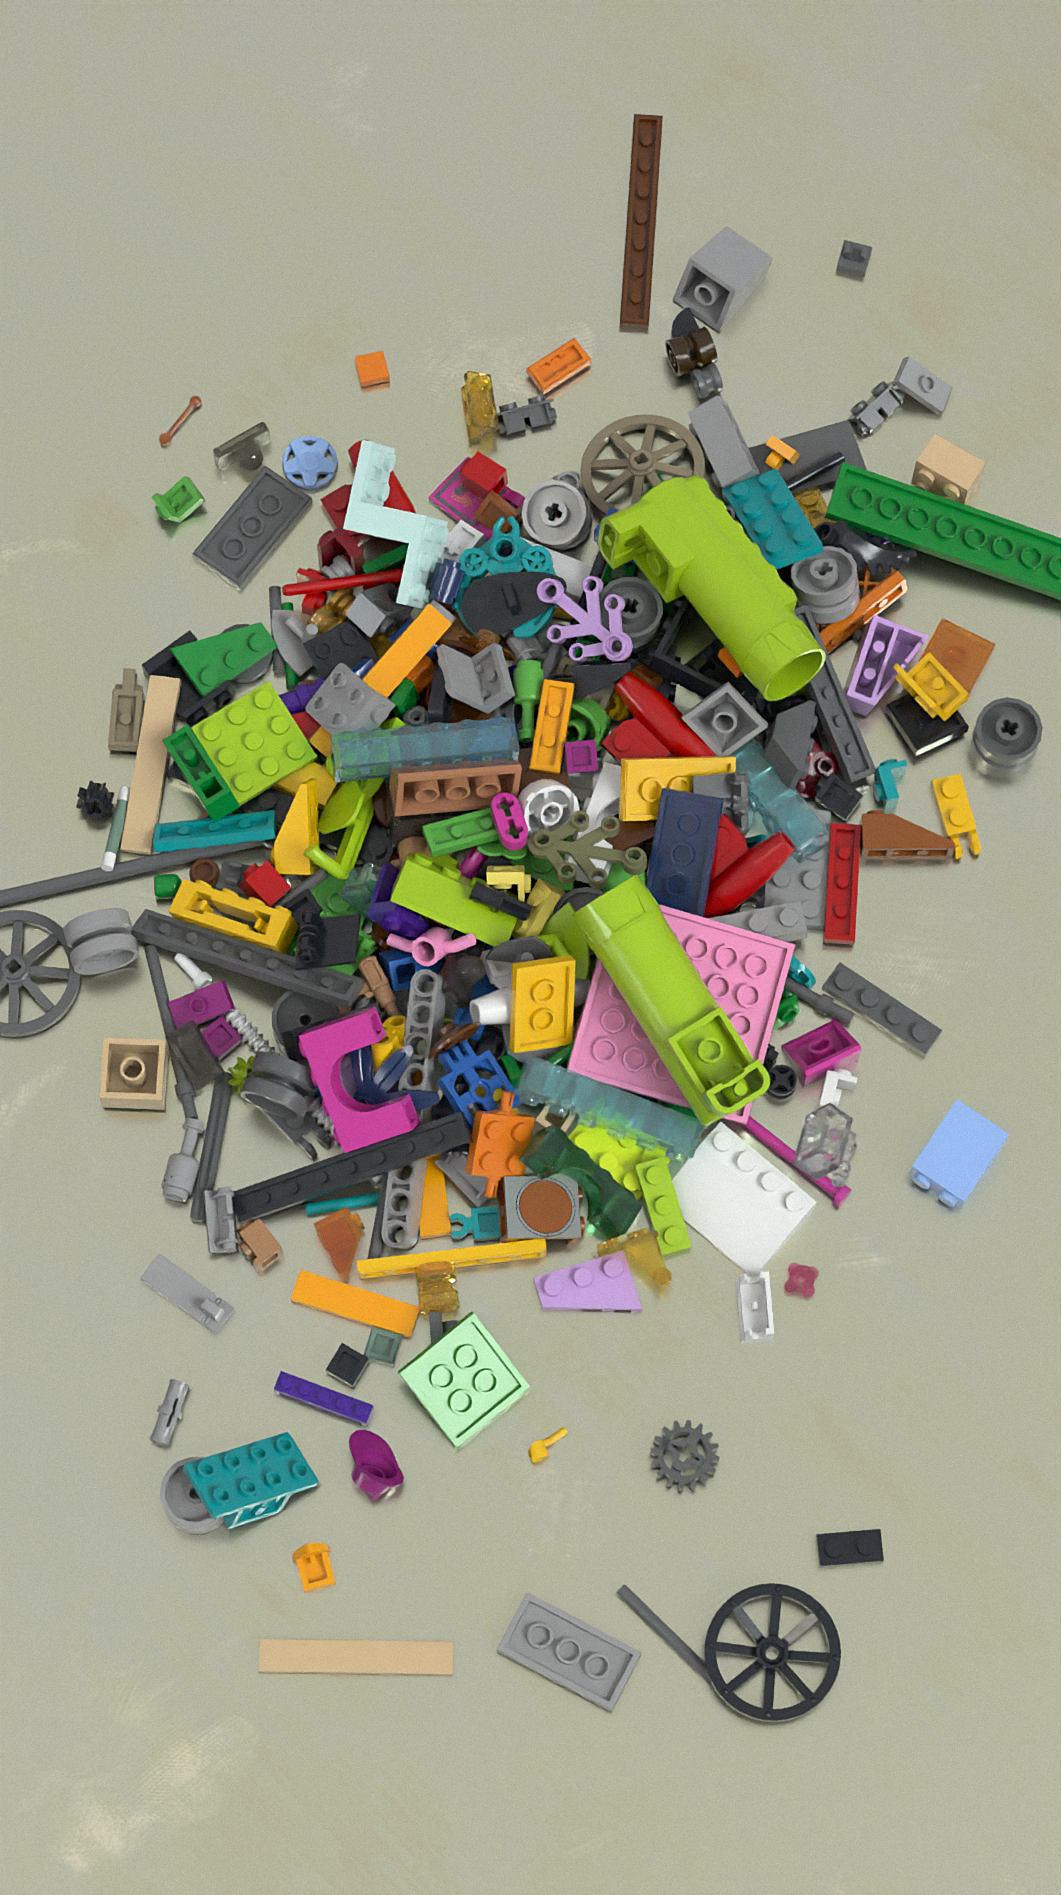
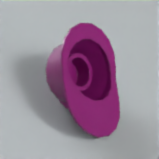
M356 1430L350 1435L348 1443L354 1459L351 1478L357 1487L365 1491L370 1500H376L391 1487H397L403 1483L404 1476L393 1451L382 1437L367 1430Z

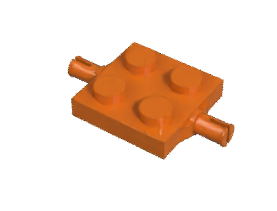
M502 1091L499 1109L489 1112H475L471 1134L473 1143L469 1145L465 1172L470 1175L487 1178L483 1196L489 1198L497 1197L498 1183L504 1176H525L535 1117L528 1114H517L512 1111L515 1093L511 1091Z

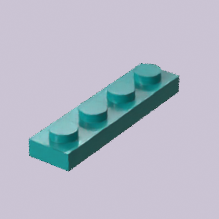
M275 810L228 815L213 823L211 818L155 824L153 837L155 853L276 838L277 829Z

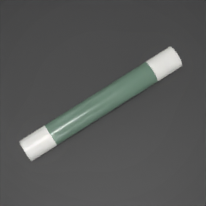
M126 786L120 788L101 865V868L105 871L113 870L122 835L131 789Z

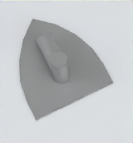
M272 610L271 629L273 639L278 645L279 654L300 677L314 665L303 643L331 629L320 620L304 613L292 610Z

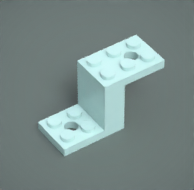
M362 440L343 529L409 544L396 603L424 609L433 600L429 598L431 590L428 589L436 563L442 564L440 556L442 547L448 540V521L383 507L384 501L389 496L390 487L388 481L390 472L393 471L396 464L395 449Z

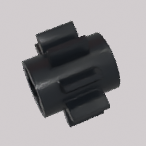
M91 780L87 789L79 788L77 794L79 799L76 808H82L85 818L91 817L101 820L104 812L111 814L113 808L111 802L115 794L108 791L106 783H94Z

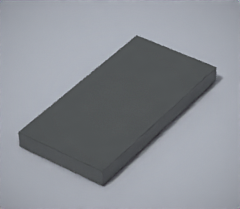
M849 420L780 439L800 454L794 465L785 459L778 472L784 481L839 451L843 454L845 463L867 470ZM766 443L749 448L760 474L773 470V468L765 463L767 457L773 451ZM842 464L791 491L793 496L835 485Z
M264 466L192 553L193 558L241 590L312 504V497L267 466Z

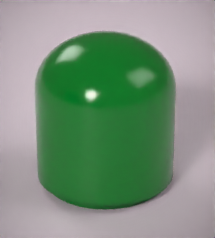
M176 874L155 875V898H175L182 883L179 876Z

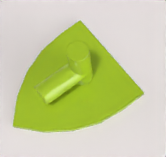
M568 902L547 920L537 938L544 941L550 947L552 952L551 958L571 955L576 960L575 978L588 979L590 965L589 945L572 916L576 911L571 903Z

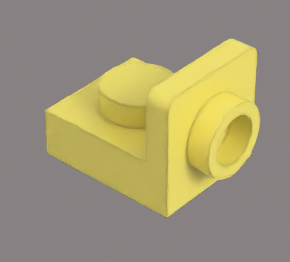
M524 865L487 866V885H493L496 889L512 888V884H518V900L525 902V893H531V874H525Z

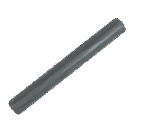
M219 1071L216 1073L190 1213L191 1220L196 1222H206L203 1191L213 1190L232 1088V1085L228 1082L233 1078V1075L229 1072Z

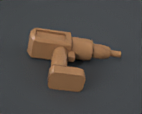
M365 957L358 964V968L365 981L363 982V989L357 997L365 995L367 1000L375 997L378 1005L386 1011L388 1017L400 1015L399 1009L395 1004L397 1001L376 957ZM337 1005L341 1014L352 1011V1007L347 1009Z

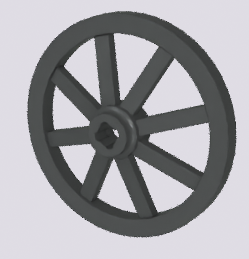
M9 910L0 912V926L13 924L11 954L7 956L0 949V991L6 985L9 986L8 1023L0 1022V1035L22 1037L49 1028L67 1013L77 996L81 974L73 970L70 952L74 949L66 945L63 928L59 924L36 912ZM23 924L39 927L51 934L26 954L21 955ZM59 942L67 954L69 969L29 964ZM13 966L20 967L15 974H11L9 971ZM31 976L68 979L65 992L56 1005L30 979ZM24 986L47 1013L37 1019L18 1023L19 987Z

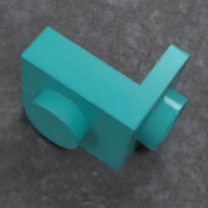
M889 759L882 762L876 769L877 773L874 775L876 783L873 784V790L876 800L882 801L884 810L897 806L899 794L893 778L905 775L908 766L906 760L897 761V759Z

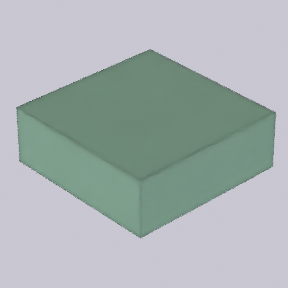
M372 1326L364 1356L368 1357L371 1361L394 1367L403 1335Z

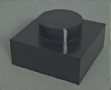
M341 1343L325 1370L328 1374L354 1387L367 1366L369 1358Z

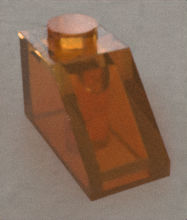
M345 1207L314 1223V1228L341 1281L347 1284L350 1282L363 1242L361 1231L365 1227L357 1212L351 1214L348 1207Z

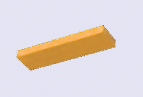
M300 1270L291 1296L292 1302L371 1327L374 1326L402 1334L403 1337L409 1339L412 1337L421 1310L418 1306L304 1270Z

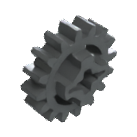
M691 1420L686 1421L685 1427H680L678 1421H674L673 1430L670 1431L665 1426L662 1428L663 1438L655 1436L654 1442L659 1448L654 1447L650 1450L651 1455L657 1456V1459L651 1462V1467H660L656 1477L660 1479L666 1476L668 1478L666 1486L670 1487L674 1482H677L679 1491H682L684 1485L689 1483L691 1489L695 1490L697 1480L706 1484L708 1479L705 1474H715L716 1469L710 1464L719 1462L720 1457L712 1454V1452L718 1449L719 1445L718 1443L710 1444L709 1441L713 1433L702 1434L703 1425L701 1423L694 1429L691 1428ZM680 1435H688L685 1440L675 1441L673 1439ZM699 1441L705 1449L706 1459L698 1452L697 1446ZM687 1449L691 1451L690 1458H686L684 1462L680 1461L679 1452L683 1453ZM663 1451L671 1457V1469L667 1467L664 1461ZM691 1469L698 1471L688 1476L681 1475L683 1471Z

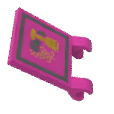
M467 456L428 498L458 523L462 520L483 533L487 542L492 538V531L473 516L484 500L462 487L460 469L469 458ZM505 486L499 494L500 497L515 509L521 505L523 506L525 497Z

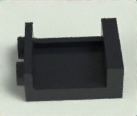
M190 630L142 664L143 674L148 681L150 675L179 678L181 680L176 716L184 726L187 724L191 726L208 718L211 711L217 707L222 708L232 701L233 695H235L234 684L231 680H228L203 698L171 654L170 648L198 641Z

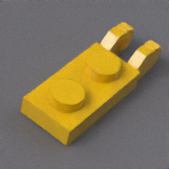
M961 773L932 780L931 788L945 837L955 842L954 858L959 859L963 856L959 837L965 835L968 837L972 853L974 855L980 854L981 847L976 832L977 827Z

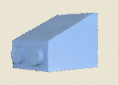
M957 1099L912 1165L909 1174L913 1176L912 1180L921 1188L926 1190L931 1188L937 1192L939 1199L950 1207L956 1205L961 1209L1002 1151L1009 1133Z

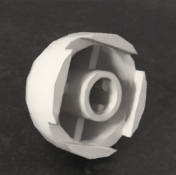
M540 779L530 783L521 791L517 798L528 827L529 836L541 829L553 831L570 822L571 815L579 811L578 799L567 786L553 779Z

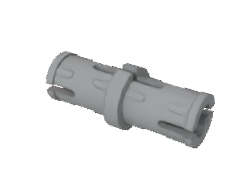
M170 1379L163 1404L158 1406L157 1412L159 1415L152 1436L149 1439L165 1446L170 1445V1439L177 1419L180 1420L183 1413L180 1410L190 1386L175 1379Z

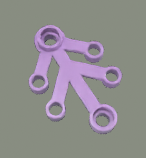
M588 576L583 580L582 588L586 592L588 613L564 593V587L560 581L546 578L539 583L537 595L540 600L551 604L557 603L580 623L569 626H550L547 631V637L551 642L560 644L565 642L567 638L595 635L602 641L601 643L591 645L574 643L569 648V656L572 660L583 662L588 657L606 655L608 659L620 662L630 656L633 644L630 636L623 632L621 611L625 607V601L622 596L610 594L605 598L604 606L609 611V631L602 625L599 593L603 589V582L600 578ZM592 580L596 582V587L593 591L589 588ZM555 586L557 589L556 594L551 597L550 589ZM616 598L618 600V606L615 609H613L611 607V602L613 599ZM556 629L561 631V636L558 639L554 637ZM618 641H621L622 649L617 652L615 645ZM581 647L583 650V654L581 657L578 658L576 656V650L577 648Z

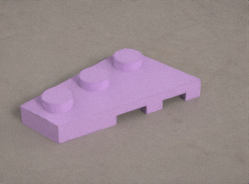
M624 1250L533 1277L543 1310L596 1309L602 1311L631 1310V1312H642L643 1310Z

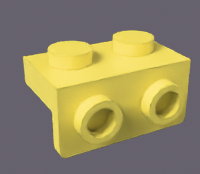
M540 878L537 880L525 903L532 907L530 915L526 921L517 918L512 931L515 939L539 936L547 920L552 917L556 904L565 894L563 889Z

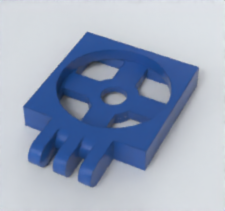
M462 1040L458 1043V1047L454 1045L448 1049V1053L444 1051L438 1055L441 1064L448 1074L440 1078L437 1084L455 1112H464L471 1134L475 1117L471 1116L466 1107L477 1103L481 1104L483 1109L488 1112L499 1109L492 1098L496 1089L501 1087L502 1091L515 1093L512 1110L523 1103L490 1050L476 1056L466 1040ZM474 1068L484 1069L490 1072L493 1077L488 1080L480 1078ZM460 1074H462L469 1085L468 1092L461 1096L454 1089L455 1080ZM477 1086L485 1089L486 1094L484 1097L476 1095L475 1088Z

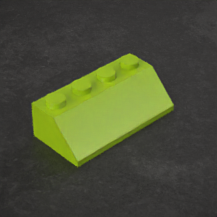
M408 852L393 885L390 901L462 933H472L476 939L494 947L509 941L517 918L499 910L496 914L494 909L469 899L476 881L487 885L486 881L473 877L471 880L462 876L461 871L450 865L441 867L432 863L433 859L423 853L416 852L414 855ZM506 891V895L518 899L515 894Z

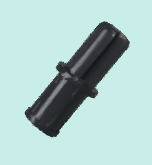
M476 881L469 896L470 900L494 909L496 914L499 910L523 921L528 919L532 909L529 904L506 895V890L499 891L479 881Z

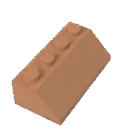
M496 758L486 761H463L449 764L434 763L424 766L391 768L389 788L394 815L405 816L486 809L491 807L492 799L497 794L505 792L511 793L518 798L522 771L521 764L513 758Z

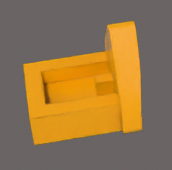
M308 1543L297 1549L291 1556L293 1563L297 1562L305 1593L336 1585L328 1556L331 1550L327 1544Z

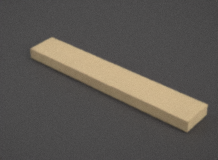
M150 675L120 847L122 852L152 855L154 829L158 821L169 752L162 740L173 734L181 680L179 678Z
M259 1639L258 1672L453 1676L454 1642Z

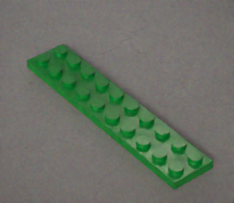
M842 463L824 518L835 522L844 520L851 527H858L875 536L1061 600V538L854 465Z

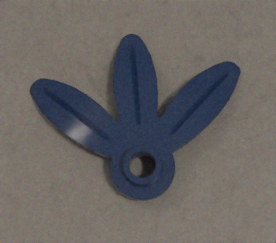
M371 1045L352 1051V1069L355 1082L359 1088L354 1094L353 1098L365 1104V1100L368 1104H379L410 1094L416 1111L426 1109L440 1101L439 1095L431 1091L403 1090L388 1093V1090L395 1085L409 1065L414 1051L411 1045H406L393 1053L380 1066L374 1078H372Z

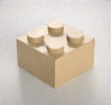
M934 433L916 461L911 486L968 505L980 486L986 462Z
M103 1037L99 1099L102 1107L165 1110L169 1051L166 1040Z

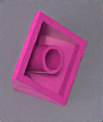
M836 1019L781 1045L803 1088L825 1078L828 1070L843 1069L858 1062L862 1050L860 1044Z

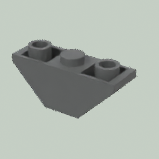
M811 700L777 714L767 735L764 756L787 787L795 789L800 778H806L810 762L806 761V756L810 755L814 739L810 738V733L814 732L818 721V716L814 715L816 702Z

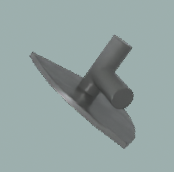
M535 936L506 941L495 946L489 951L485 960L519 963L551 958L552 952L544 941Z

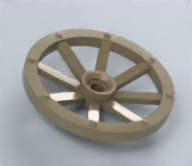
M648 414L619 419L599 431L588 444L583 454L580 468L584 493L593 508L604 517L610 507L618 511L620 510L610 505L606 500L631 479L634 481L632 505L642 497L644 483L650 482L654 487L661 482L657 473L683 478L696 474L704 479L706 473L703 451L695 436L682 424L672 419ZM646 429L641 449L635 450L620 435L632 430ZM656 430L667 432L679 439L659 450L650 452ZM609 441H612L629 457L625 459L595 460L601 449ZM688 448L694 460V470L658 461ZM626 469L599 493L596 491L592 482V471Z

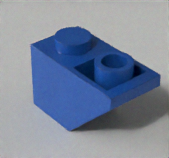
M400 949L379 953L381 968L393 991L410 988L412 977L419 970L427 969L439 973L444 966L443 959H440L434 965L423 966L413 958L412 953Z

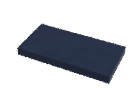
M662 788L646 887L659 905L704 918L724 798Z

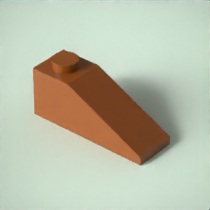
M871 810L861 816L859 823L861 825V858H952L955 842L895 814H885L882 810Z

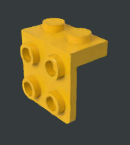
M930 652L909 672H906L898 663L893 666L898 672L894 678L915 697L914 699L932 718L938 714L946 721L971 697Z

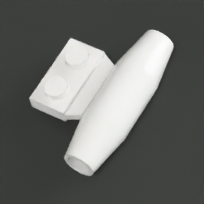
M490 950L483 951L480 956L481 962L490 983H493L499 990L472 1000L470 1002L471 1018L473 1022H480L481 1025L510 1024L512 963L485 960ZM575 978L574 1008L585 1003L590 986L589 979Z

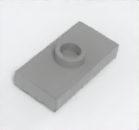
M910 356L903 358L893 381V384L936 414L943 412L953 388Z

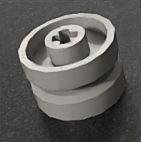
M549 480L541 482L530 490L523 502L521 514L524 527L531 537L548 548L557 550L573 548L581 543L591 530L593 513L590 502L581 491L566 481ZM556 512H562V516L560 518L555 517L554 519V515Z
M823 546L824 552L798 561L791 568L792 588L797 599L795 607L799 608L808 605L814 621L820 624L835 623L846 619L856 610L860 602L857 564L851 554L841 548Z
M121 908L96 910L74 918L63 927L66 945L74 949L70 952L74 972L84 975L100 974L123 967L139 956L136 938L128 934L132 930L128 911Z
M189 1457L178 1461L166 1472L161 1482L160 1499L168 1519L178 1529L189 1534H205L216 1530L224 1523L223 1517L216 1519L211 1517L200 1498L192 1499L190 1497L191 1494L196 1495V1491L183 1471V1467L186 1463L204 1457Z

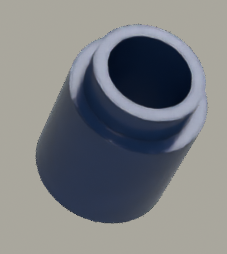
M444 558L443 564L436 563L428 589L431 590L429 598L452 605L454 598L457 599L466 572L460 570L461 563Z

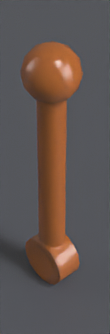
M192 396L190 404L169 431L160 435L159 441L161 445H170L171 436L194 407L200 406L201 399L199 396Z

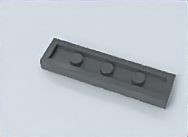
M841 962L838 963L822 986L823 991L922 1057L926 1056L942 1032V1029Z

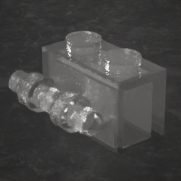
M830 1102L806 1115L793 1165L814 1180H818L831 1173L833 1175L832 1185L842 1187L845 1179L850 1175V1159L855 1155L857 1149L855 1142L857 1135L855 1132L850 1131L853 1118Z

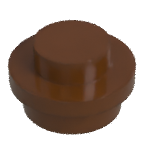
M210 859L197 860L192 864L189 871L191 882L201 880L212 887L217 884L220 874L218 865Z

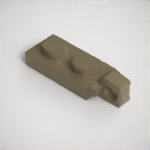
M123 668L122 685L115 684V689L112 691L108 738L109 750L137 752L142 723L144 693L143 686L137 685L136 669Z

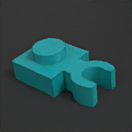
M498 1206L471 1208V1217L468 1218L459 1213L450 1215V1222H460L463 1225L460 1231L451 1232V1238L462 1239L468 1233H473L474 1242L500 1239Z

